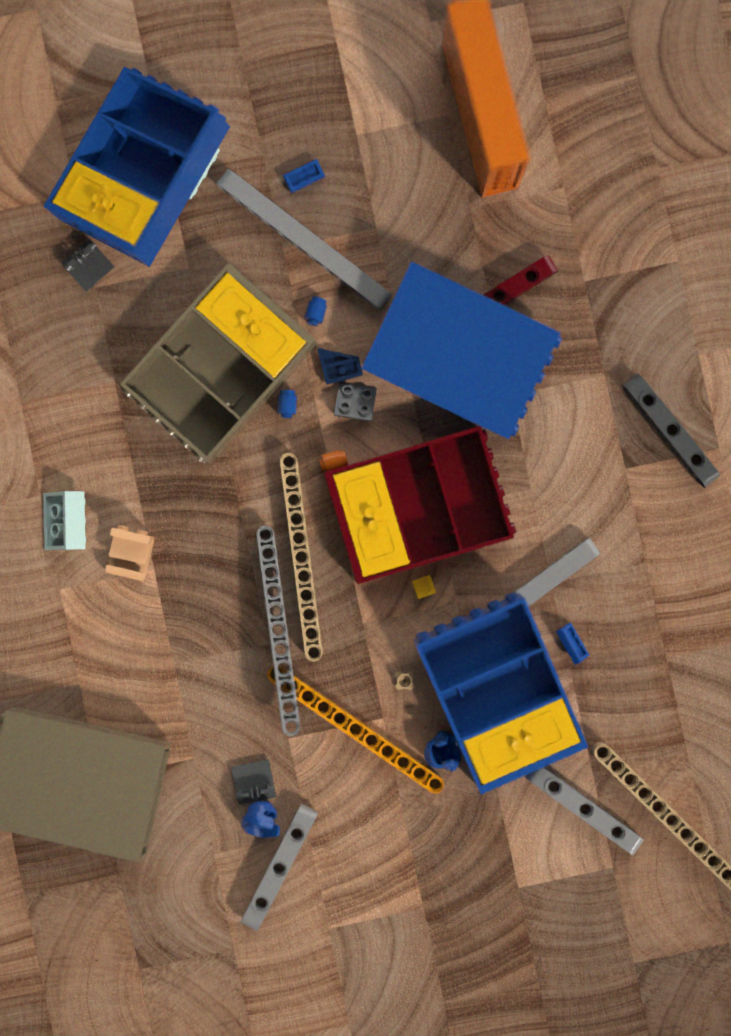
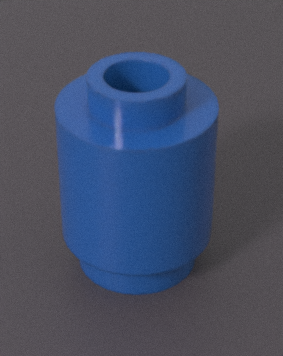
M313 296L309 300L304 316L307 324L311 326L322 324L327 309V301L325 299Z
M280 390L277 414H281V418H292V415H296L297 409L295 391Z

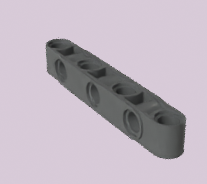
M635 374L622 385L624 391L702 487L706 488L720 477L718 470L640 374ZM644 396L650 397V406L643 403ZM668 426L674 427L675 434L673 436L667 433ZM693 455L697 456L699 459V464L697 466L693 465L691 462V457Z

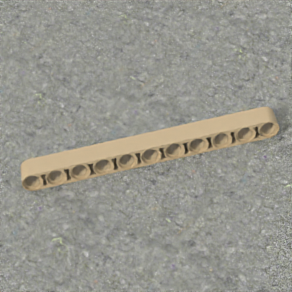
M286 453L280 459L304 650L306 658L315 662L321 658L323 648L300 472L296 456L292 453ZM287 457L294 459L292 467L284 465V460ZM289 476L296 477L297 483L294 486L287 485L286 480ZM291 495H297L299 497V503L297 505H291L289 503V498ZM294 514H300L302 521L297 525L293 524L291 517ZM296 533L304 535V541L300 544L294 541ZM301 551L307 555V559L303 563L298 562L296 559L297 553ZM303 570L309 573V579L306 582L299 579V573ZM303 590H309L312 593L310 600L305 601L302 599L301 593ZM306 609L314 611L313 619L308 620L304 617ZM309 628H314L317 632V636L313 639L308 638L306 635V631ZM312 647L318 648L319 656L311 657L309 649Z
M603 742L595 743L591 750L593 756L731 891V866L608 745ZM600 747L606 748V753L603 756L597 755V750ZM616 760L619 761V768L612 770L611 763ZM628 774H633L634 778L631 783H625V777ZM641 788H647V794L644 797H639L638 793ZM660 801V809L653 810V804ZM670 815H674V822L671 824H667V817ZM683 829H688L689 831L686 837L680 836ZM702 842V848L699 851H695V844ZM711 856H716L715 863L708 864V859ZM730 870L729 876L722 878L723 871Z

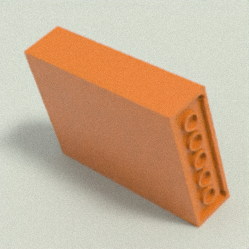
M454 0L447 5L442 49L479 190L483 198L518 189L529 164L530 157L489 1Z

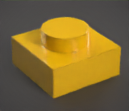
M430 575L412 581L418 599L436 593Z

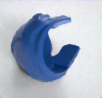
M438 731L434 736L435 738L426 744L424 749L425 760L428 765L435 769L444 768L446 771H455L461 762V750L457 739L448 732Z
M258 801L249 805L248 810L241 819L242 829L247 834L256 837L269 838L279 836L280 827L277 824L274 825L275 822L273 821L277 817L274 805L267 801Z

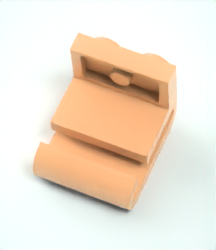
M118 525V528H112L110 535L113 536L109 552V564L106 565V573L144 582L154 537L149 536L148 532L137 529V532L129 531L130 527Z

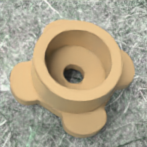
M398 671L395 674L397 678L395 687L397 690H412L414 688L413 672L402 673Z

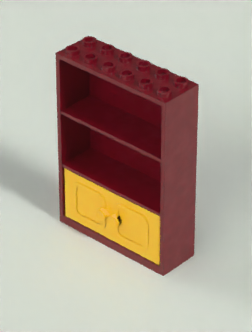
M481 426L324 472L357 585L515 538V525L509 521L508 515H511L508 504H504L503 501L505 492L503 486H499L497 481L500 476L497 466L493 467L491 461L494 459L492 449L487 447L486 442L489 439L485 429L482 430Z

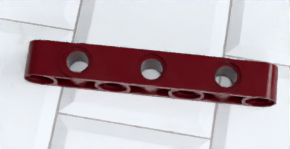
M549 254L486 292L483 296L495 301L493 295L499 293L503 296V300L497 303L505 306L559 270ZM532 273L535 276V280L532 282L528 281L525 275Z

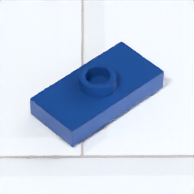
M315 159L284 174L283 178L292 194L325 178V174L318 160Z
M571 622L556 631L575 665L590 656Z

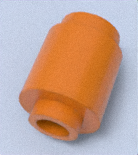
M344 450L323 454V459L319 460L322 471H330L349 465Z

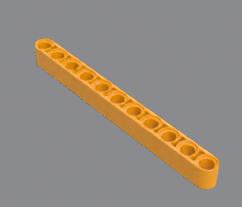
M280 665L278 666V670H280L282 674H286L288 672V670H286L284 667ZM272 666L267 672V677L270 682L276 685L275 679L271 676ZM293 674L294 681L297 682V688L295 689L296 699L428 791L439 793L443 790L444 782L439 774ZM287 683L281 684L280 689L286 693L291 691L287 687ZM305 691L312 692L313 699L306 701L303 698V693ZM321 702H326L329 704V710L322 712L319 710L318 705ZM337 713H342L345 716V720L338 723L335 721L334 716ZM358 724L361 727V731L357 734L352 733L350 730L351 725ZM374 735L377 738L376 743L368 744L366 742L367 736ZM384 746H390L393 749L390 755L382 753ZM400 757H406L409 760L406 766L398 764ZM416 768H422L424 770V775L421 777H416L414 775V770ZM432 779L440 781V785L437 788L430 786Z

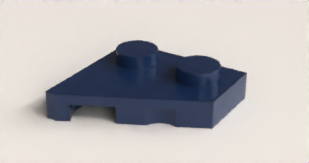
M323 348L317 349L326 385L363 376L358 356L324 350Z

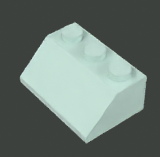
M62 491L43 493L44 550L85 549L86 518L84 492Z

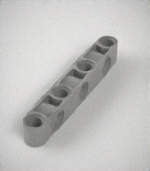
M545 767L525 776L535 786L631 855L635 854L644 841L634 831ZM556 781L558 783L557 789L549 790V783ZM583 804L589 805V810L586 813L580 812V807ZM614 827H620L618 835L611 834Z
M303 804L299 806L240 923L258 931L318 815L317 811ZM298 828L302 831V835L295 837L292 834V830ZM281 863L284 865V870L277 871L274 865ZM264 898L267 903L264 906H260L256 900Z

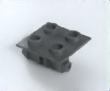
M90 238L61 263L86 292L114 268V265Z
M339 382L334 416H338V418L346 417L350 420L353 418L356 421L357 419L365 420L366 422L372 421L377 388Z
M269 759L231 767L236 789V800H238L239 805L276 797Z

